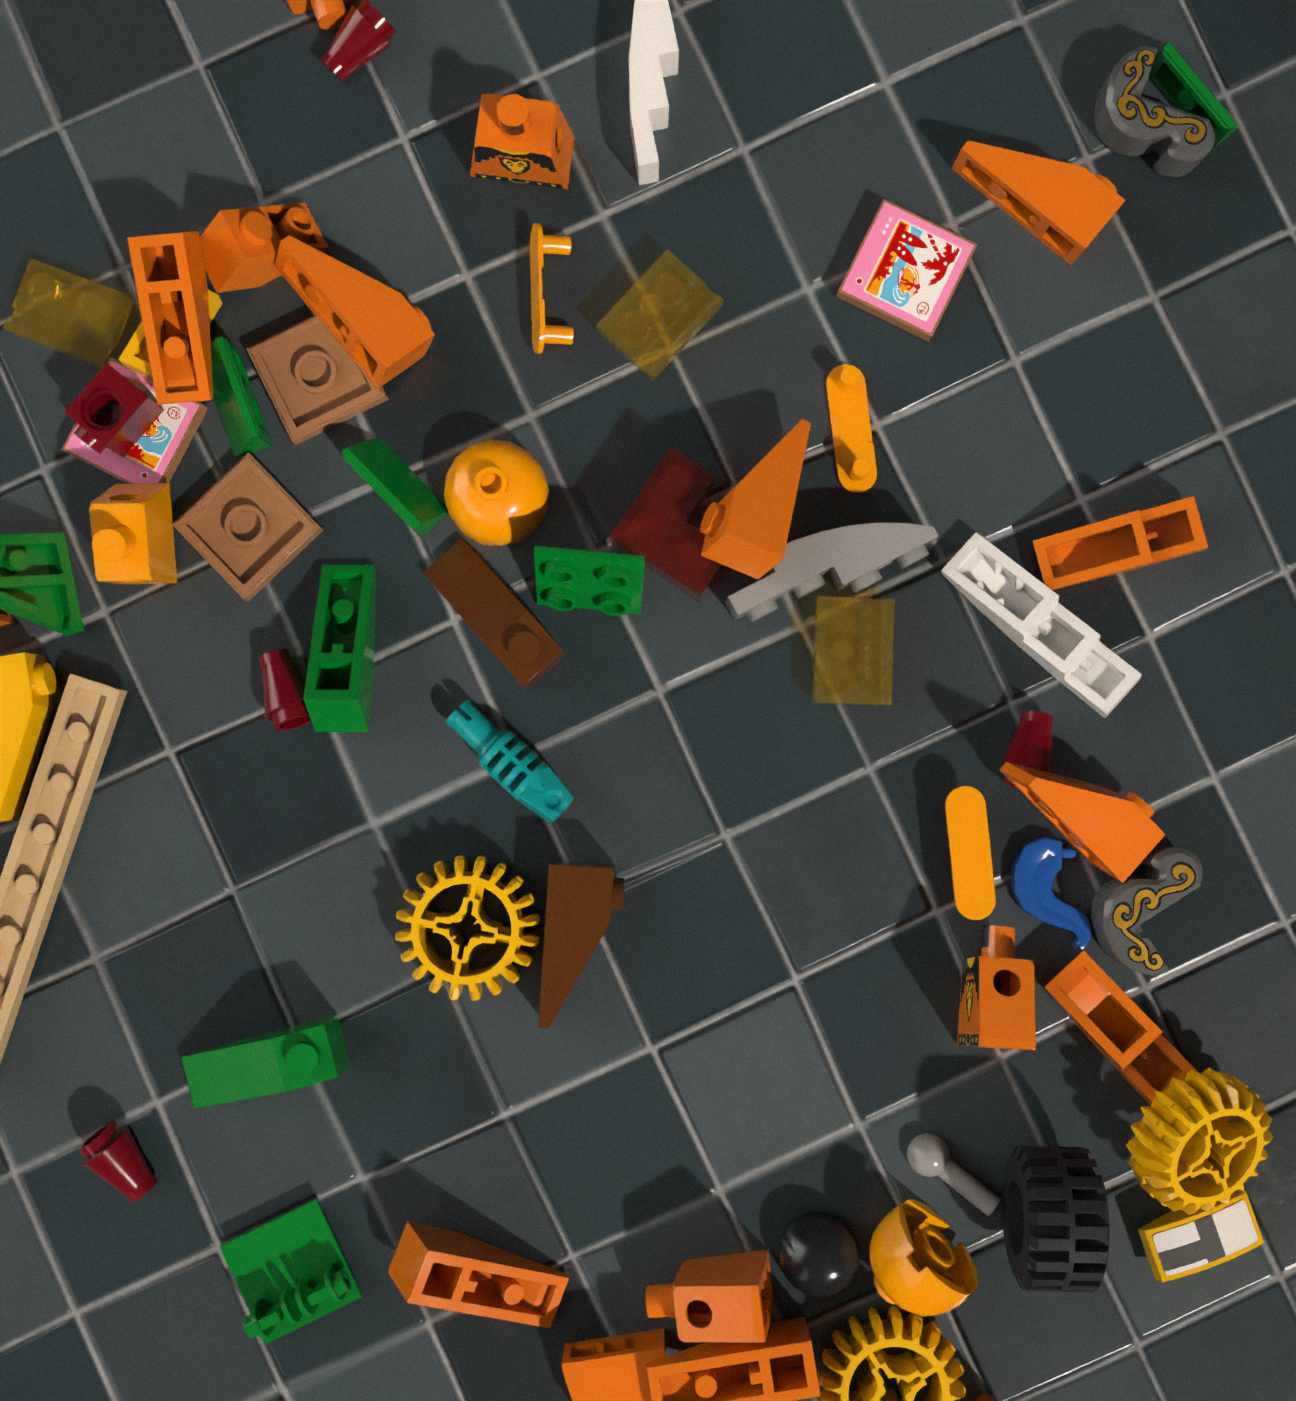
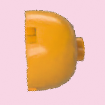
M490 439L472 444L455 458L446 474L444 500L449 517L466 537L481 545L503 546L520 543L539 528L548 512L549 487L543 468L530 452L510 441Z
M908 1199L903 1204L901 1203L899 1206L894 1207L879 1223L873 1233L869 1248L871 1268L874 1273V1285L884 1300L890 1304L898 1305L903 1310L922 1317L944 1314L961 1305L977 1289L979 1284L977 1270L963 1242L961 1241L954 1247L950 1240L941 1232L950 1227L949 1224L928 1205L915 1199Z

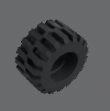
M1015 1146L1010 1154L1004 1173L1002 1218L1007 1257L1020 1288L1026 1291L1091 1293L1097 1291L1103 1280L1108 1262L1110 1223L1105 1186L1095 1159L1085 1147Z

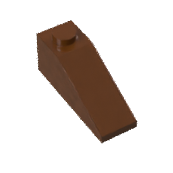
M462 538L423 572L483 643L527 690L567 656L556 641Z
M552 861L549 864L538 1028H550L611 922L612 910L623 909L624 878L614 877L615 865Z

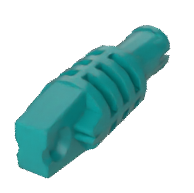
M469 699L464 701L459 706L461 710L459 712L455 710L448 717L445 724L452 728L479 754L477 757L479 765L509 794L547 822L553 823L569 807L574 797L550 766L518 738L516 734L506 729L500 731L472 705L473 703Z

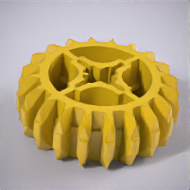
M465 855L456 856L454 861L455 873L453 874L443 860L435 863L434 871L438 881H435L425 872L420 873L416 880L425 892L421 893L414 889H408L403 894L407 902L416 906L415 910L406 908L400 909L396 913L398 920L411 923V928L396 932V941L405 942L412 940L414 946L401 954L402 961L409 962L418 956L422 964L414 970L412 976L419 980L428 971L434 974L435 978L429 986V991L437 993L445 981L450 982L449 998L451 1000H457L460 997L463 985H468L469 996L472 1001L479 1000L482 996V982L486 983L493 995L500 994L502 983L498 975L501 974L507 981L513 984L516 983L520 978V974L512 962L514 961L528 967L533 960V957L528 952L521 949V945L537 946L540 941V936L535 933L525 932V927L540 923V914L530 913L524 915L522 908L529 906L535 901L534 894L528 893L517 899L513 891L522 885L524 879L518 875L508 885L503 883L501 878L506 873L507 865L502 862L494 868L491 875L486 874L488 864L486 856L477 857L473 871H468V861ZM458 884H468L467 894L463 897L459 911H442L441 913L429 911L435 898L445 888ZM484 888L495 894L504 904L510 917L511 927L503 926L502 922L492 920L484 910ZM472 909L471 915L477 919L474 924L480 923L481 931L484 932H476L465 946L466 939L460 936L463 930L457 932L456 924L452 923L461 922ZM427 928L433 929L434 933L444 935L450 941L452 946V965L444 961L433 949L428 937ZM496 942L509 944L506 953L497 962L481 969H469L470 959L473 957L477 945L481 943L495 944Z
M1209 1067L1201 1074L1191 1069L1186 1074L1184 1081L1172 1077L1169 1088L1166 1091L1160 1092L1155 1090L1156 1099L1150 1106L1140 1107L1144 1114L1142 1120L1130 1126L1135 1137L1126 1144L1132 1154L1128 1164L1133 1169V1173L1139 1180L1140 1186L1152 1198L1155 1197L1163 1206L1170 1208L1173 1212L1183 1210L1189 1215L1197 1212L1199 1208L1209 1213L1213 1210L1217 1201L1227 1205L1233 1192L1237 1189L1245 1191L1244 1183L1250 1176L1259 1175L1255 1168L1258 1162L1269 1157L1263 1147L1273 1139V1135L1268 1130L1273 1119L1267 1114L1266 1104L1260 1100V1096L1238 1077L1231 1076L1227 1072H1217Z
M893 1305L888 1311L887 1319L882 1320L877 1309L870 1307L868 1310L870 1322L861 1325L859 1319L855 1316H850L848 1322L852 1333L848 1336L842 1331L834 1330L832 1337L838 1349L828 1348L823 1349L822 1359L827 1368L820 1369L817 1374L819 1385L825 1388L820 1393V1401H914L916 1393L927 1384L925 1378L932 1375L930 1389L923 1401H955L966 1397V1389L962 1381L958 1380L959 1377L964 1375V1369L960 1360L953 1358L956 1349L949 1338L940 1339L942 1332L939 1326L932 1321L923 1326L922 1317L910 1312L903 1321L899 1308ZM902 1347L910 1350L899 1355H891L886 1353L883 1348ZM866 1358L869 1363V1370L866 1376L857 1382L858 1389L849 1394L853 1373L861 1361ZM879 1368L884 1370L889 1379L895 1378L903 1398H899L894 1388L887 1389Z

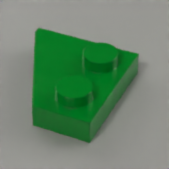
M65 533L0 534V609L63 635L70 636L84 631Z

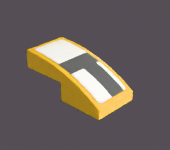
M1236 1190L1230 1195L1227 1205L1217 1201L1213 1210L1209 1213L1200 1208L1192 1215L1187 1214L1183 1210L1170 1211L1138 1229L1155 1281L1162 1283L1217 1266L1264 1243L1247 1192Z

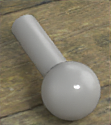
M922 1133L914 1137L909 1143L907 1159L911 1168L916 1173L925 1177H940L987 1216L994 1211L1001 1199L950 1159L949 1148L941 1137L933 1133Z

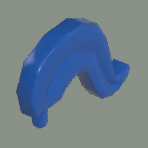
M1038 837L1021 846L1012 865L1011 891L1019 908L1033 918L1070 930L1074 934V942L1071 947L1076 951H1082L1091 939L1092 927L1089 918L1077 908L1056 898L1052 892V882L1056 874L1062 869V858H1074L1076 850L1074 848H1062V841Z

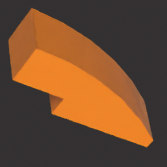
M1194 496L1143 511L1137 510L1033 540L1044 584L1051 590L1119 574L1208 549Z
M1084 950L1044 986V989L1149 1105L1156 1099L1155 1090L1160 1092L1166 1091L1169 1088L1172 1077L1184 1081L1186 1074L1191 1069L1198 1072L1161 1034L1163 1031Z

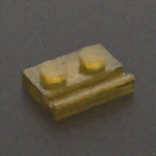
M666 249L596 325V329L601 336L633 365H637L646 373L647 377L653 382L723 306L724 299L719 295L716 296L706 287V283L671 251Z
M31 258L12 304L14 312L10 322H5L3 329L12 335L102 368L108 363L112 349L117 348L135 300L126 293Z
M817 596L815 598L812 703L892 705L895 599Z

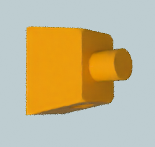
M170 483L114 484L90 503L92 549L95 576L98 582L115 584L178 583Z

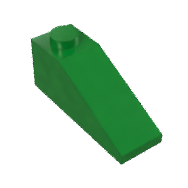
M322 565L303 698L315 732H369L374 688L375 565Z
M338 1014L181 1057L194 1109L283 1093L335 1079L351 1065Z

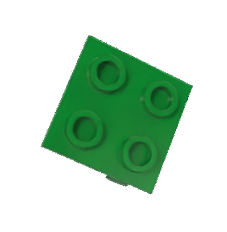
M543 546L534 547L537 605H545L557 611H571L575 608L598 610L610 616H623L628 613L641 614L645 556Z
M317 1198L220 1245L222 1254L250 1311V1315L243 1318L244 1330L249 1338L252 1339L259 1336L265 1344L363 1296Z

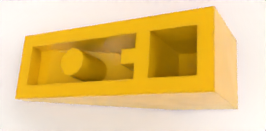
M22 652L0 656V822L19 820L54 708L52 694L56 691V677L52 666L46 662V656Z

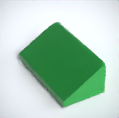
M1171 43L1164 46L1154 59L1149 77L1175 108L1209 119L1215 134L1213 149L1234 133L1240 125L1176 47Z
M223 336L214 339L211 344L213 398L233 454L236 458H242L248 452L253 454L271 447L270 443H272L240 352Z
M372 438L349 446L341 452L343 454L342 458L418 536L422 535L424 537L447 515L446 505L382 440Z

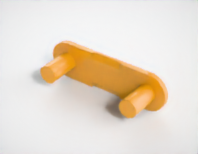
M540 223L533 224L530 235L532 346L535 354L543 352L544 343L572 345L574 338L573 326L545 325V301L543 299L542 268L544 267L543 253L570 255L571 237L544 235Z
M843 364L835 367L829 373L826 380L837 476L839 483L845 490L851 493H863L873 486L877 478L866 382L863 373L857 367Z
M960 786L953 789L945 800L954 901L961 915L971 920H981L992 913L996 904L986 802L981 792L970 786Z

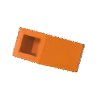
M306 203L220 210L200 236L205 271L216 292L222 293L257 288L282 276L274 264L280 241L288 235L325 253L329 246Z

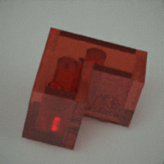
M670 447L611 534L612 546L624 554L645 556L644 567L699 602L723 565L701 556L706 534L701 533L700 530L689 524V522L713 488L715 476Z

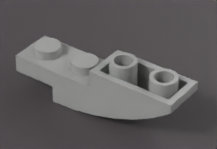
M868 523L849 525L808 535L787 543L784 558L768 571L769 576L728 596L725 603L734 620L747 615L750 623L777 610L779 607L775 600L794 591L796 597L801 598L825 585L826 583L822 575L826 573L829 575L836 591L850 585L853 592L856 593L882 579L879 569L895 561L903 569L929 555L926 545L935 540L938 534L932 526L910 523Z

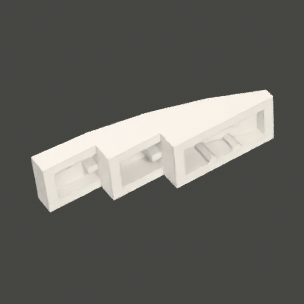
M635 0L628 58L630 129L639 186L659 182V158L653 131L668 128L669 103L663 77L678 74L679 48L668 0Z
M977 532L941 570V574L991 622L1102 717L1106 718L1140 680L1142 674L1099 641L1101 637L1099 633L1058 603L1059 595Z

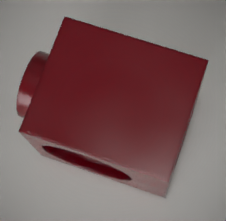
M106 363L64 413L80 425L74 434L99 454L107 447L124 458L165 409L157 405L153 399L129 379ZM120 404L118 419L113 424L104 426L103 416L105 411L112 405Z

